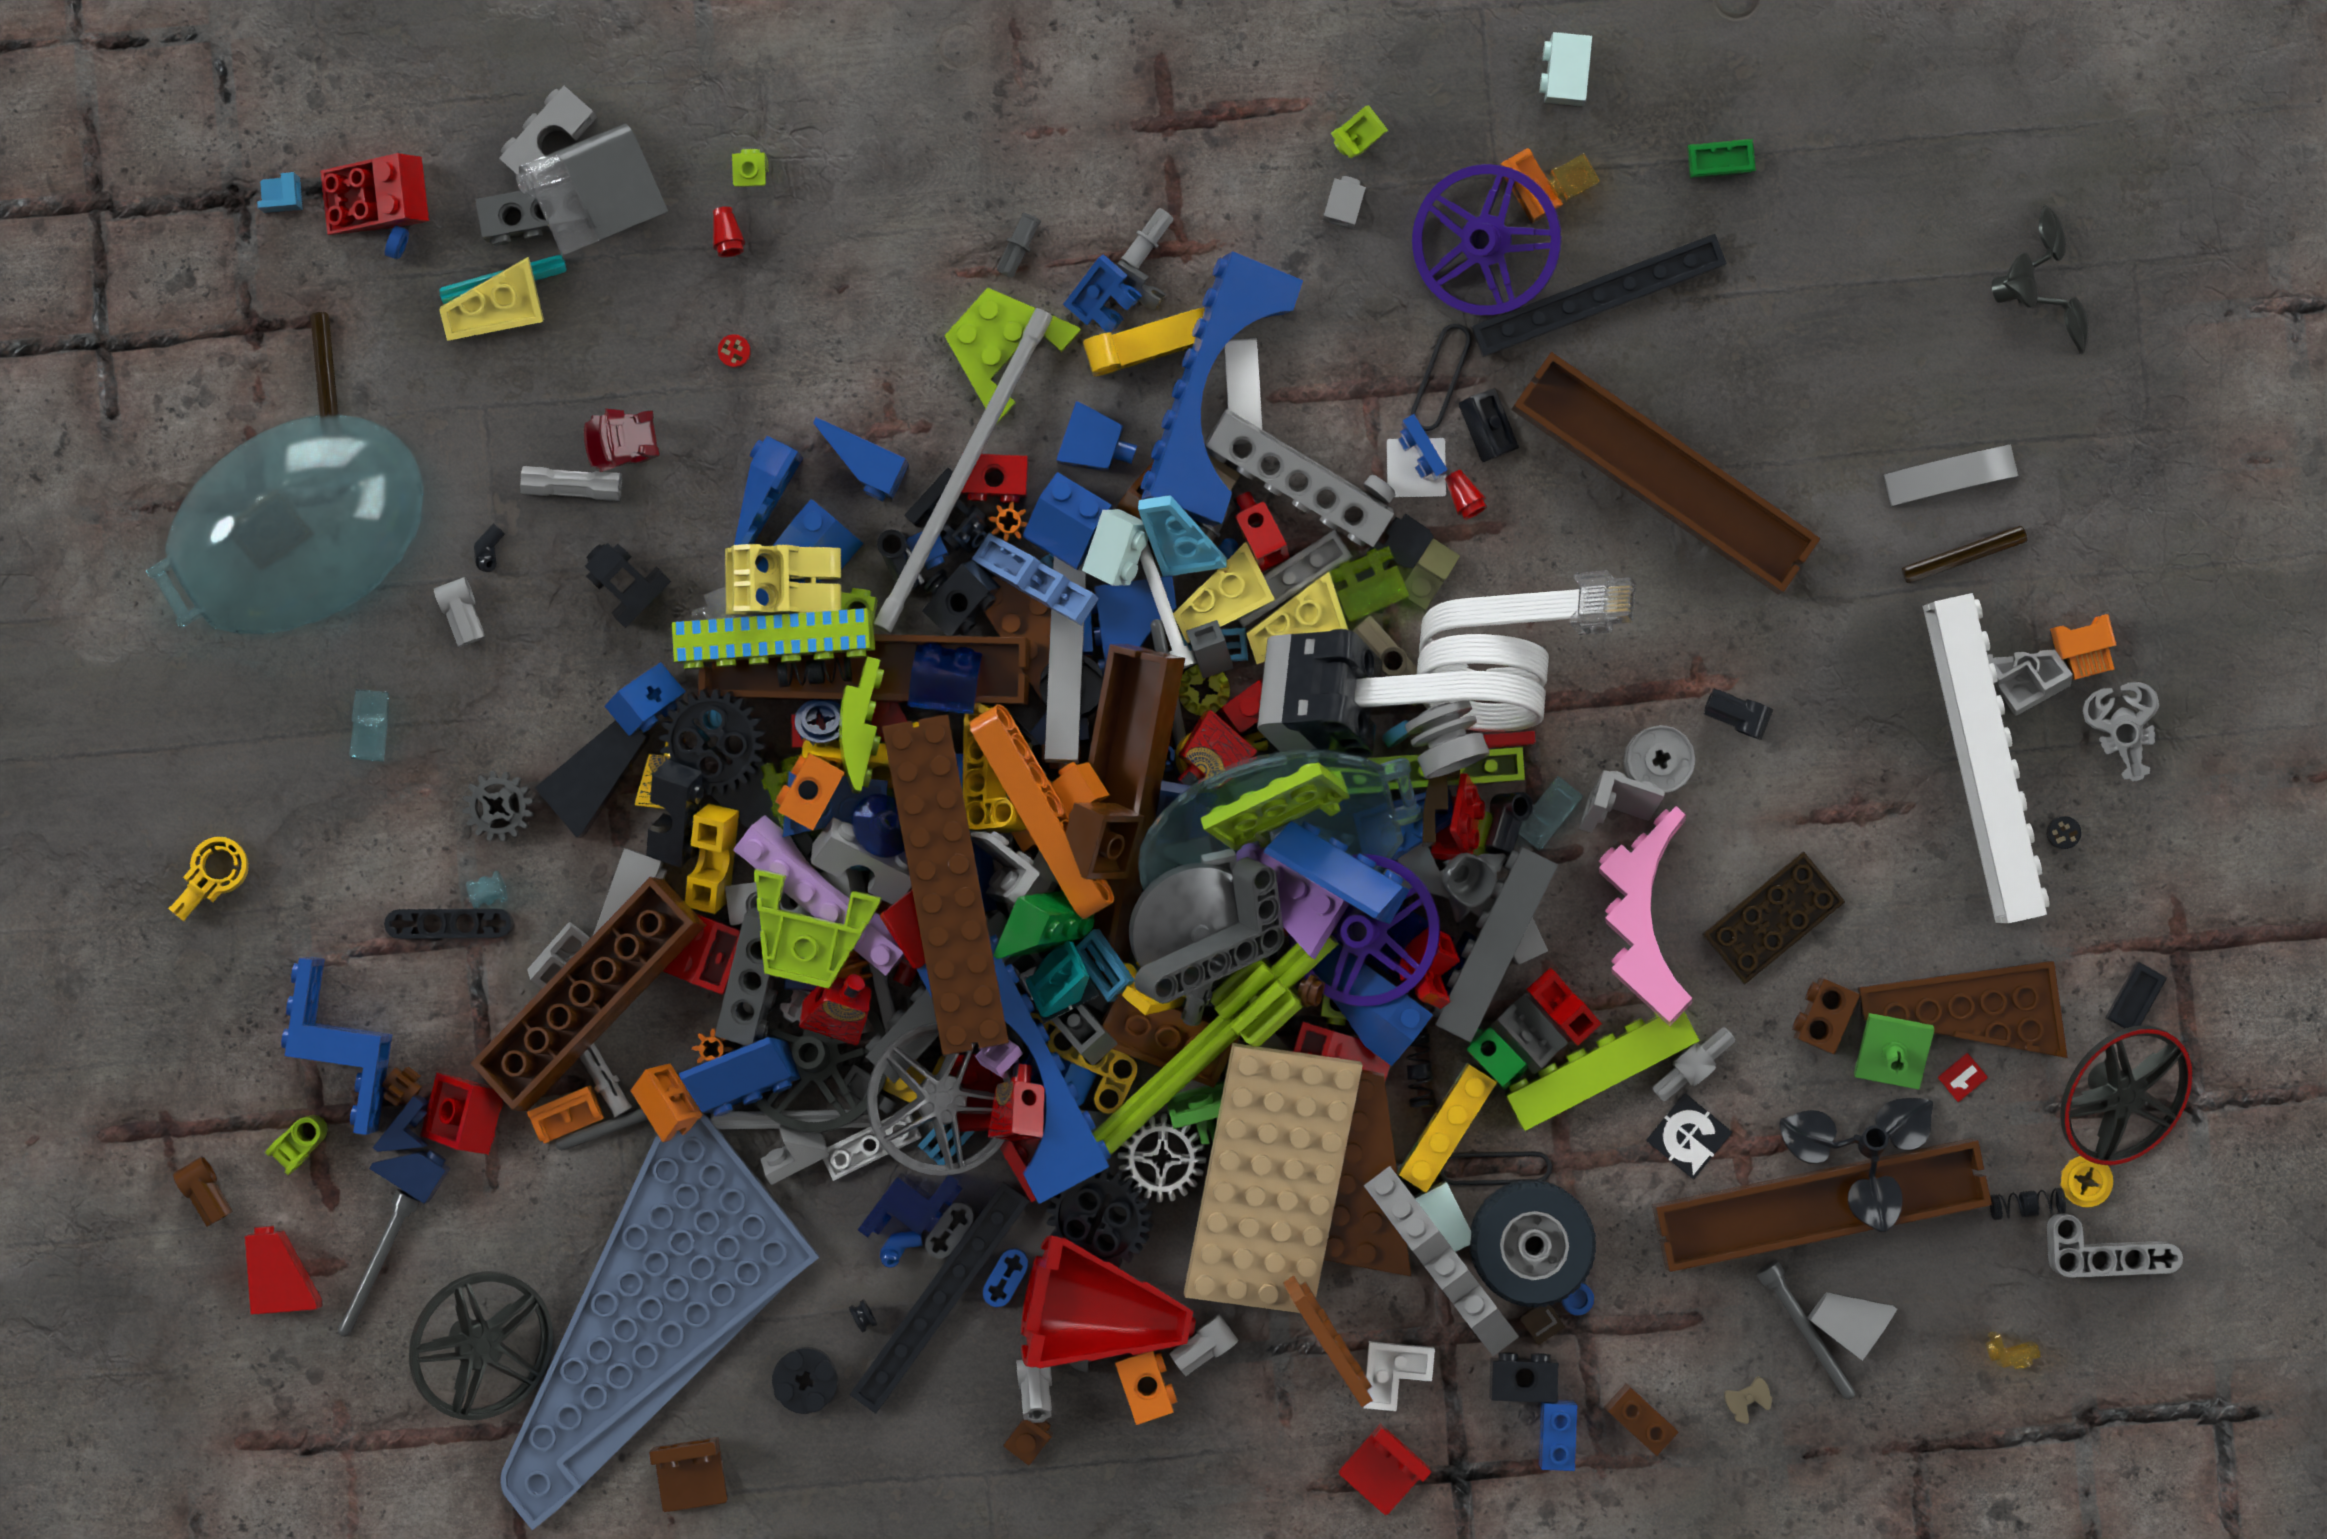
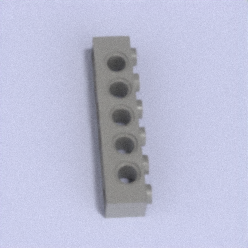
M1227 408L1206 440V447L1210 449L1208 453L1212 457L1223 463L1228 459L1238 465L1236 470L1240 474L1251 480L1255 476L1266 482L1264 487L1273 494L1281 496L1284 493L1293 498L1292 504L1306 513H1309L1311 509L1321 515L1319 520L1334 530L1338 526L1349 532L1347 537L1360 546L1364 547L1367 543L1374 547L1394 515L1393 508ZM1237 440H1248L1252 445L1250 451L1246 454L1236 453L1233 445ZM1267 456H1274L1280 462L1279 466L1273 471H1267L1261 466L1262 460ZM1295 473H1302L1307 477V482L1304 486L1296 488L1290 485L1289 478ZM1322 490H1331L1335 494V498L1329 504H1321L1317 501L1318 493ZM1352 506L1359 507L1363 511L1361 518L1356 521H1350L1344 516L1345 511Z

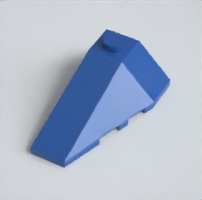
M766 436L764 441L758 440L750 453V457L753 460L750 464L734 545L755 543L803 460L798 451L769 436Z
M810 499L773 546L793 545L799 547L840 548L841 569H843L864 543L814 500ZM764 557L756 566L759 571L766 573L769 564ZM805 579L789 580L791 582L805 583ZM759 588L756 591V600L759 604L766 606L769 601L768 593L764 589ZM748 615V616H749V617H752V616H763V615Z
M1339 944L1312 968L1313 972L1329 986L1332 985L1336 973L1334 971L1342 950V946ZM1351 953L1337 989L1343 992L1357 960ZM1363 963L1348 994L1373 996L1388 992L1396 987ZM1406 994L1393 1001L1374 1006H1354L1333 1000L1365 1047L1391 1066L1411 1045L1433 1016L1432 1013Z

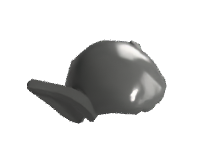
M1461 853L1448 862L1444 869L1442 883L1450 894V905L1455 922H1461L1468 915L1471 907L1484 903L1492 895L1497 883V871L1501 869L1506 860L1504 853L1482 854L1479 856Z

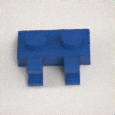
M1103 254L1092 265L1063 305L1086 325L1095 320L1108 333L1112 332L1113 329H1117L1124 320L1118 312L1105 307L1109 299L1113 297L1120 306L1128 311L1132 305L1134 306L1139 301L1142 295L1135 288L1123 283L1128 275Z
M1415 414L1402 421L1404 429L1400 431L1402 437L1398 441L1404 451L1414 446L1419 453L1420 458L1417 459L1419 465L1415 469L1420 478L1423 479L1431 474L1434 480H1437L1444 476L1448 469Z

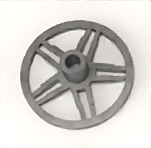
M937 1023L906 1032L893 1041L882 1053L875 1064L869 1080L867 1111L876 1138L887 1153L896 1161L920 1173L943 1176L959 1174L977 1167L989 1159L1005 1140L992 1138L977 1154L963 1160L957 1116L960 1113L991 1114L992 1108L968 1107L967 1098L969 1096L994 1100L995 1094L988 1091L961 1087V1082L973 1050L967 1051L964 1055L956 1077L949 1073L959 1053L947 1055L938 1074L933 1075L915 1059L901 1050L906 1044L917 1038L939 1033ZM896 1053L925 1077L920 1085L892 1058ZM887 1064H889L898 1073L897 1075L917 1094V1098L881 1124L877 1106V1094L882 1074ZM1011 1067L1005 1072L1008 1077L1006 1079L1003 1078L1004 1083L1011 1081ZM918 1109L922 1117L887 1136L885 1130ZM927 1121L933 1122L939 1149L942 1150L945 1165H932L914 1160L901 1152L891 1140ZM950 1123L956 1147L957 1163L952 1162L943 1126Z

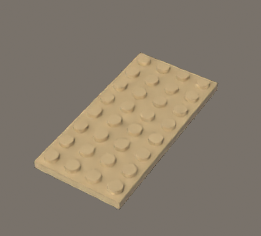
M1232 1043L1184 1288L1185 1298L1300 1313L1283 1284L1284 1281L1292 1276H1295L1300 1285L1306 1282L1316 1297L1363 1067L1360 1061Z

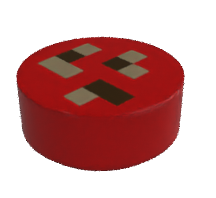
M731 334L720 341L718 356L726 366L739 368L749 361L751 347L744 337Z

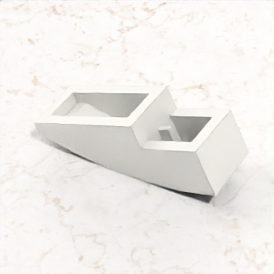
M1257 338L1229 340L1224 346L1228 409L1262 429ZM1240 439L1234 445L1251 443L1248 440Z

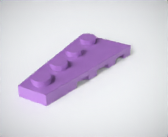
M1247 843L1241 846L1242 848L1236 853L1237 862L1242 858L1249 857L1271 867L1275 871L1283 927L1310 957L1316 959L1350 903L1264 853L1265 850L1258 845Z

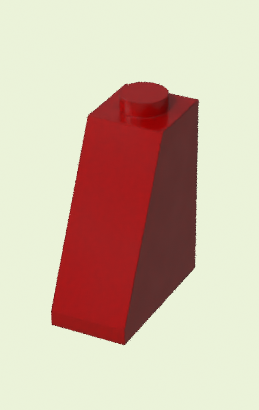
M274 1226L254 1227V1233L245 1236L251 1315L314 1310L322 1307V1298L285 1231H274Z

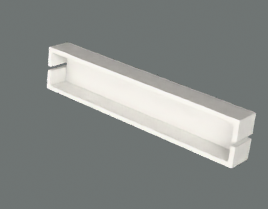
M1973 593L1926 604L1923 606L1995 922L2012 923L2047 915L2045 907H2049V897L2046 889L2041 888L2038 875L2042 874V867L2039 857L2037 855L2033 856L2031 843L2035 841L2031 824H2026L2023 811L2027 810V802L2023 791L2019 792L2016 779L2020 778V773L2016 760H2011L2008 748L2012 746V737L2009 728H2004L2001 715L2005 714V707L2001 695L1996 696L1994 683L1997 682V672L1994 664H1989L1986 651L1990 650V642L1986 631H1981L1979 619L1983 617L1980 601L1978 599L1974 600Z

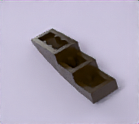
M1460 770L1428 779L1423 810L1422 847L1435 846L1436 844L1435 814L1448 813L1447 781L1460 780Z

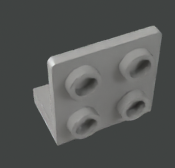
M1603 770L1589 794L1579 829L1592 833L1597 823H1604L1607 812H1610L1611 809L1649 821L1662 802L1665 790L1659 789L1651 782H1638L1627 778L1625 774L1618 771Z
M969 830L971 841L1004 866L992 875L989 880L990 887L985 893L995 901L1015 905L1018 896H1025L1040 874L1039 871L1032 867L1034 861L1020 851L1017 853L1013 852L1007 847L1009 841L995 831L990 834L985 830L980 832Z

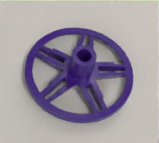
M1481 164L1462 168L1438 182L1423 200L1417 212L1412 233L1414 260L1428 288L1447 305L1462 312L1475 315H1496L1510 312L1535 298L1547 285L1557 267L1562 242L1561 226L1557 211L1546 192L1534 180L1520 171L1493 164ZM1481 174L1497 175L1492 189L1488 192L1479 217L1473 216L1460 206L1441 196L1451 185L1467 177ZM1507 177L1509 180L1499 216L1497 217L1490 213L1503 178ZM1514 180L1526 187L1538 199L1546 213L1550 230L1506 227L1504 225ZM1438 200L1468 220L1464 228L1460 227L1436 208L1433 203ZM1429 211L1436 215L1444 225L1462 240L1459 245L1445 255L1430 271L1424 258L1422 245L1424 223ZM1512 234L1551 236V242L1512 245ZM1550 248L1546 265L1539 278L1527 291L1514 298L1504 254L1506 252L1534 251L1536 249ZM1461 253L1466 255L1467 261L1438 281L1434 279L1433 276ZM1479 263L1497 304L1475 305L1464 302L1446 292L1441 285L1456 277L1473 264ZM1499 263L1509 298L1507 302L1503 301L1490 265Z
M1363 854L1375 861L1377 866L1397 873L1412 886L1406 898L1416 892L1420 899L1396 914L1390 924L1377 920L1349 904L1345 914L1338 922L1337 933H1331L1337 941L1342 942L1343 947L1334 971L1336 973L1332 985L1329 986L1325 983L1324 995L1344 1004L1374 1006L1403 996L1423 979L1437 953L1440 924L1433 897L1415 873L1393 859L1374 854ZM1423 904L1428 917L1429 936L1425 954L1421 963L1418 964L1387 934V930ZM1288 933L1290 948H1292L1297 942ZM1386 943L1416 969L1413 974L1381 951ZM1352 953L1357 955L1358 958L1343 992L1337 989L1349 955ZM1368 954H1372L1390 969L1397 971L1407 979L1395 989L1373 996L1348 994ZM1311 969L1304 977L1308 979L1311 974H1316Z

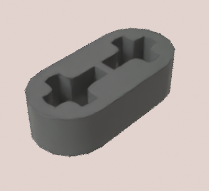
M964 1202L952 1203L928 1234L925 1240V1247L932 1257L942 1259L949 1256L974 1221V1212L969 1204ZM961 1208L967 1211L965 1218L968 1222L966 1224L963 1222L958 1223L954 1230L950 1228L949 1225L954 1219V1216L950 1214L951 1211L954 1209L958 1212ZM946 1230L950 1233L946 1240V1245L949 1248L947 1250L941 1248L937 1252L933 1249L935 1243L931 1239L934 1236L940 1238Z

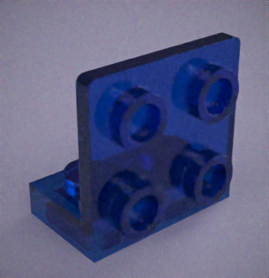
M936 643L917 645L911 671L908 706L974 714L982 653L975 652L967 647H959L956 650L947 649Z

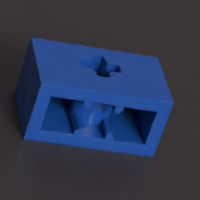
M660 662L620 689L604 707L624 731L631 736L639 729L643 733L651 729L659 721L657 717L661 714L666 718L669 716V710H677L676 702L686 691Z
M1558 1400V1403L1541 1402L1539 1466L1542 1470L1575 1471L1577 1404L1574 1400Z

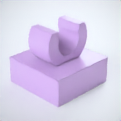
M1008 1040L1009 1044L983 1048L975 1056L982 1066L1004 1079L1008 1077L1005 1072L1013 1064H1020L1018 1058L1023 1054L1018 1045Z

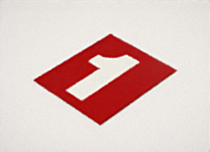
M1967 1052L1937 1078L1956 1101L1959 1102L1988 1077Z

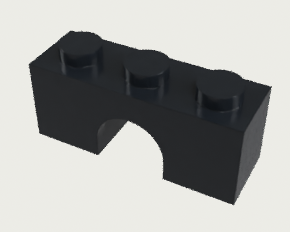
M667 759L652 775L650 802L665 808L670 815L663 813L648 829L646 856L680 868L690 858L696 856L699 848L691 846L693 818L700 810V801L704 795V786L702 785L703 771Z

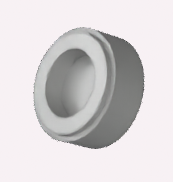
M1370 475L1363 484L1373 496L1386 504H1389L1396 495L1390 485L1375 475Z

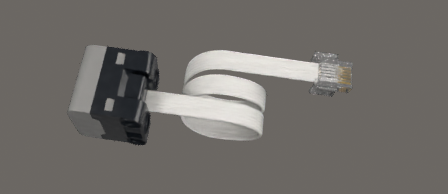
M1608 570L1579 572L1574 574V580L1580 585V588L1575 590L1463 598L1440 603L1432 607L1423 617L1416 675L1381 677L1382 660L1355 632L1350 630L1335 629L1325 632L1271 636L1267 639L1257 728L1284 756L1294 760H1315L1346 757L1366 758L1372 756L1376 725L1370 719L1371 707L1422 703L1427 709L1444 703L1470 701L1472 710L1462 717L1476 716L1477 723L1468 730L1509 732L1534 727L1540 724L1544 718L1546 691L1543 687L1547 683L1549 654L1543 647L1524 639L1502 635H1454L1435 641L1432 640V637L1437 633L1454 628L1571 619V626L1579 635L1612 633L1613 624L1633 622L1636 583L1631 577L1613 578ZM1467 664H1495L1509 667L1475 671L1467 668L1469 667ZM1475 701H1492V702H1501V703L1493 704V703H1481V702H1475Z

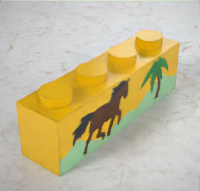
M1466 1063L1397 1171V1174L1427 1193L1497 1082Z

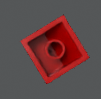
M436 1072L426 1111L427 1115L424 1119L420 1136L457 1150L489 1155L491 1144L495 1138V1129L503 1106V1099L489 1085Z

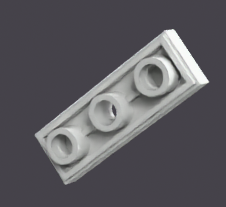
M892 1115V1116H890V1117H888V1118L882 1120V1121H881V1124H883L884 1122H886L888 1119H890V1118L893 1117L894 1115ZM908 1115L885 1130L887 1136L914 1121L912 1115ZM868 1127L827 1147L829 1156L823 1158V1161L833 1181L888 1153L876 1138L872 1127ZM916 1127L891 1140V1142L900 1149L922 1138ZM867 1139H873L876 1142L875 1150L870 1151L866 1149L865 1141Z

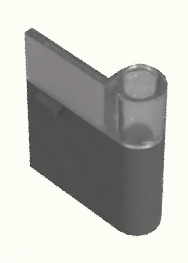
M627 124L619 125L519 166V174L516 175V181L520 190L523 193L527 192L531 197L536 196L562 256L668 212L637 139Z

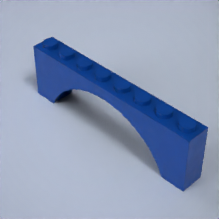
M1233 251L1223 256V258L1220 257L1214 266L1213 276L1216 278L1213 287L1209 288L1204 296L1202 305L1206 308L1202 319L1199 318L1194 326L1192 336L1196 338L1193 347L1187 350L1183 358L1182 367H1185L1182 379H1178L1174 385L1172 397L1175 400L1172 409L1167 410L1162 420L1161 427L1165 429L1163 436L1153 447L1151 458L1154 459L1151 471L1148 470L1145 473L1141 483V489L1144 490L1142 500L1171 495L1191 519L1211 527L1222 524L1232 492L1216 473L1204 444L1201 427V403L1206 379L1218 354L1228 341L1245 326L1259 319L1280 316L1293 311L1303 280Z
M1172 576L1160 577L1172 612L1177 610ZM1147 579L1131 581L1130 585L1112 586L1108 584L1094 586L1095 595L1099 599L1091 613H1098L1100 626L1094 627L1096 646H1103L1104 659H1098L1103 678L1109 645L1130 644L1142 647L1151 633V622L1155 619L1161 620ZM1192 799L1187 838L1208 835L1200 819L1206 815L1204 802ZM1154 823L1151 843L1173 840L1154 837Z
M996 934L991 937L989 936L992 955L999 943ZM993 956L1005 1022L1027 1046L1037 1065L1042 1085L1045 1088L1043 1137L1040 1138L1037 1150L1023 1172L1032 1193L1040 1204L1108 1168L1109 1165L1106 1160L1111 1158V1155L1103 1140L1096 1142L1091 1132L1096 1126L1087 1110L1081 1113L1076 1103L1081 1097L1072 1081L1066 1084L1061 1074V1071L1065 1070V1066L1057 1051L1051 1054L1045 1042L1049 1041L1050 1038L1043 1024L1040 1022L1036 1025L1030 1013L1035 1011L1028 995L1025 993L1020 996L1015 986V983L1020 980L1011 964L1005 966L1002 959H997ZM925 963L916 970L932 998Z

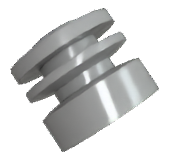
M1458 701L1435 706L1422 712L1418 717L1405 724L1408 734L1421 733L1411 740L1413 747L1429 746L1428 750L1418 756V762L1425 779H1432L1455 772L1490 755L1482 733L1466 734L1465 730L1477 723L1476 716L1462 717L1472 710L1470 701Z

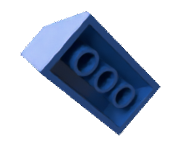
M1305 820L1301 825L1291 821L1266 847L1264 853L1371 917L1388 924L1392 922L1410 889L1402 885L1404 881L1402 877L1388 869L1385 874H1382L1374 869L1375 861L1361 853L1355 858L1346 852L1349 847L1348 845L1332 836L1328 842L1318 836L1321 831L1319 828Z

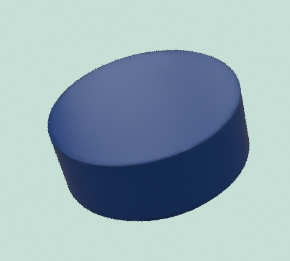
M398 225L392 229L386 243L385 256L397 260L403 255L409 239L408 229Z
M1582 1283L1581 1287L1574 1294H1570L1568 1298L1563 1299L1561 1304L1570 1314L1583 1315L1592 1308L1594 1294L1586 1284Z

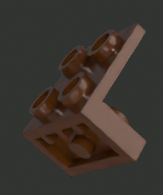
M719 1437L656 1446L650 1450L651 1465L656 1464L661 1504L664 1512L727 1502L728 1496Z

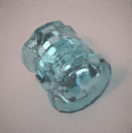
M498 870L493 872V877L483 876L479 878L478 882L471 880L466 884L469 899L476 909L482 907L483 903L487 905L494 904L496 899H500L502 902L508 900L507 889Z

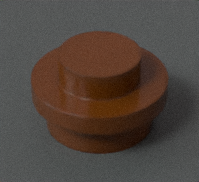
M1313 974L1308 979H1303L1297 993L1298 998H1301V1005L1304 1007H1309L1310 1005L1317 1007L1324 994L1325 982L1319 980L1318 976Z

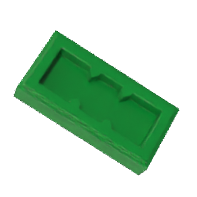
M1753 139L1690 144L1687 146L1690 179L1756 172Z

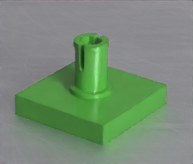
M1869 1013L1854 1070L1855 1077L1919 1090L1934 1034L1933 1025Z
M1225 1081L1217 1082L1214 1088L1206 1085L1177 1093L1167 1102L1173 1129L1196 1123L1200 1143L1204 1145L1210 1144L1206 1129L1209 1128L1213 1141L1216 1129L1215 1118L1219 1114Z

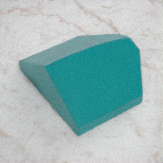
M1066 941L1063 945L1054 948L1043 959L1033 976H1028L1025 982L1040 1015L1048 1017L1081 1001L1089 975L1074 943Z

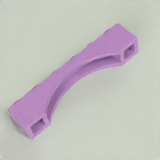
M766 815L751 825L733 850L756 869L786 875L783 892L815 918L844 924L850 898L825 880L804 858L791 836L782 837L783 829ZM875 913L854 950L886 976L899 964L905 955L885 926L880 915Z

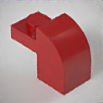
M1429 927L1416 936L1405 948L1408 955L1418 964L1421 963L1427 948ZM1440 931L1439 945L1434 961L1426 975L1414 988L1415 994L1423 1003H1429L1439 1009L1450 1003L1441 975L1460 962L1450 935ZM1401 957L1400 965L1413 974L1416 969ZM1400 974L1401 981L1405 982L1407 979Z
M1551 967L1526 989L1577 1046L1602 1024Z

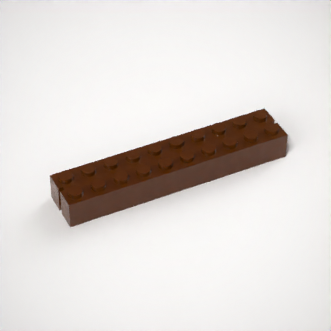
M1553 352L1548 355L1511 409L1777 595L1786 590L1799 571L1800 567L1798 566L1806 561L1821 539Z
M874 634L875 650L866 651V657L850 658L851 682L843 681L837 663L835 679L832 684L828 681L825 673L824 684L810 685L807 675L806 682L802 686L798 682L793 665L791 685L780 688L777 663L781 662V657L768 658V664L749 665V659L736 660V666L716 667V662H712V668L704 666V668L699 669L698 696H700V690L706 688L711 697L713 690L720 688L722 698H724L727 692L733 691V699L744 697L745 699L811 701L814 699H829L832 701H842L846 685L858 688L863 666L868 656L879 659L878 669L884 670L880 688H873L870 700L875 702L981 703L985 705L1029 706L1030 676L1023 674V670H1030L1031 640L1023 637ZM833 653L834 659L824 660L831 681L836 657L839 659L845 678L844 656L846 657V653ZM814 655L801 656V661L795 662L802 684L806 660H814ZM786 662L788 684L792 662Z
M1110 644L1088 762L1110 794L1100 803H1116L1145 817L1128 878L1106 879L1113 892L1114 902L1095 913L1092 930L1100 929L1121 961L1128 963L1131 950L1129 940L1130 919L1135 904L1142 892L1185 658L1163 652H1153L1154 650L1130 644ZM1084 938L1079 939V940H1077V941H1074L1073 943H1074L1075 947H1076ZM1086 947V948H1085L1086 952L1089 954V956L1091 957V959L1093 960V962L1096 964L1095 958L1093 957V955L1091 954V952H1090V951L1088 950V948ZM1100 970L1105 979L1110 981L1104 971Z
M948 714L919 719L918 727H913L912 721L882 726L943 1056L972 1051L971 1043L978 1042L979 1049L1009 1044Z
M1968 1138L1879 1157L1877 1162L1876 1179L1882 1176H1890L1895 1179L1902 1191V1208L1894 1225L1992 1205L1986 1176L1979 1173L1973 1174L1972 1169L1977 1171L1984 1170L1979 1141L1976 1139ZM1871 1159L1652 1204L1657 1232L1659 1235L1665 1236V1239L1659 1240L1665 1269L1673 1272L1874 1230L1858 1220L1848 1205V1192L1851 1186L1860 1179L1870 1180Z

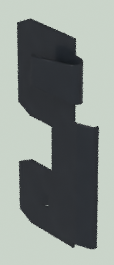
M1406 513L1402 519L1395 517L1386 531L1390 537L1384 545L1377 541L1374 547L1370 546L1342 588L1350 594L1349 597L1373 613L1382 614L1396 594L1393 587L1380 578L1390 561L1394 560L1404 568L1413 569L1434 538L1428 528Z

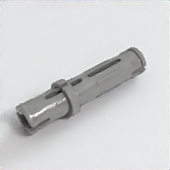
M593 1043L580 1056V1059L596 1084V1087H594L596 1093H601L615 1118L631 1109L632 1105L629 1104L617 1083L620 1081L617 1075L613 1076L596 1045Z

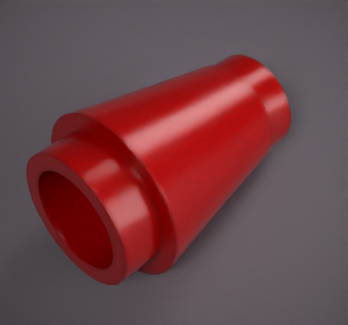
M727 206L716 208L713 210V249L717 251L719 257L724 258L743 253L745 240L732 208Z
M1461 469L1445 478L1457 514L1462 515L1464 520H1469L1479 515L1487 508L1484 502L1485 496Z

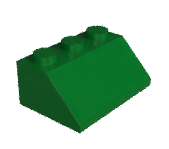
M1063 891L1018 896L993 956L997 959L1046 952L1059 945H1063L1066 941L1074 942L1085 938L1093 928V917L1095 914L1086 919L1080 917Z

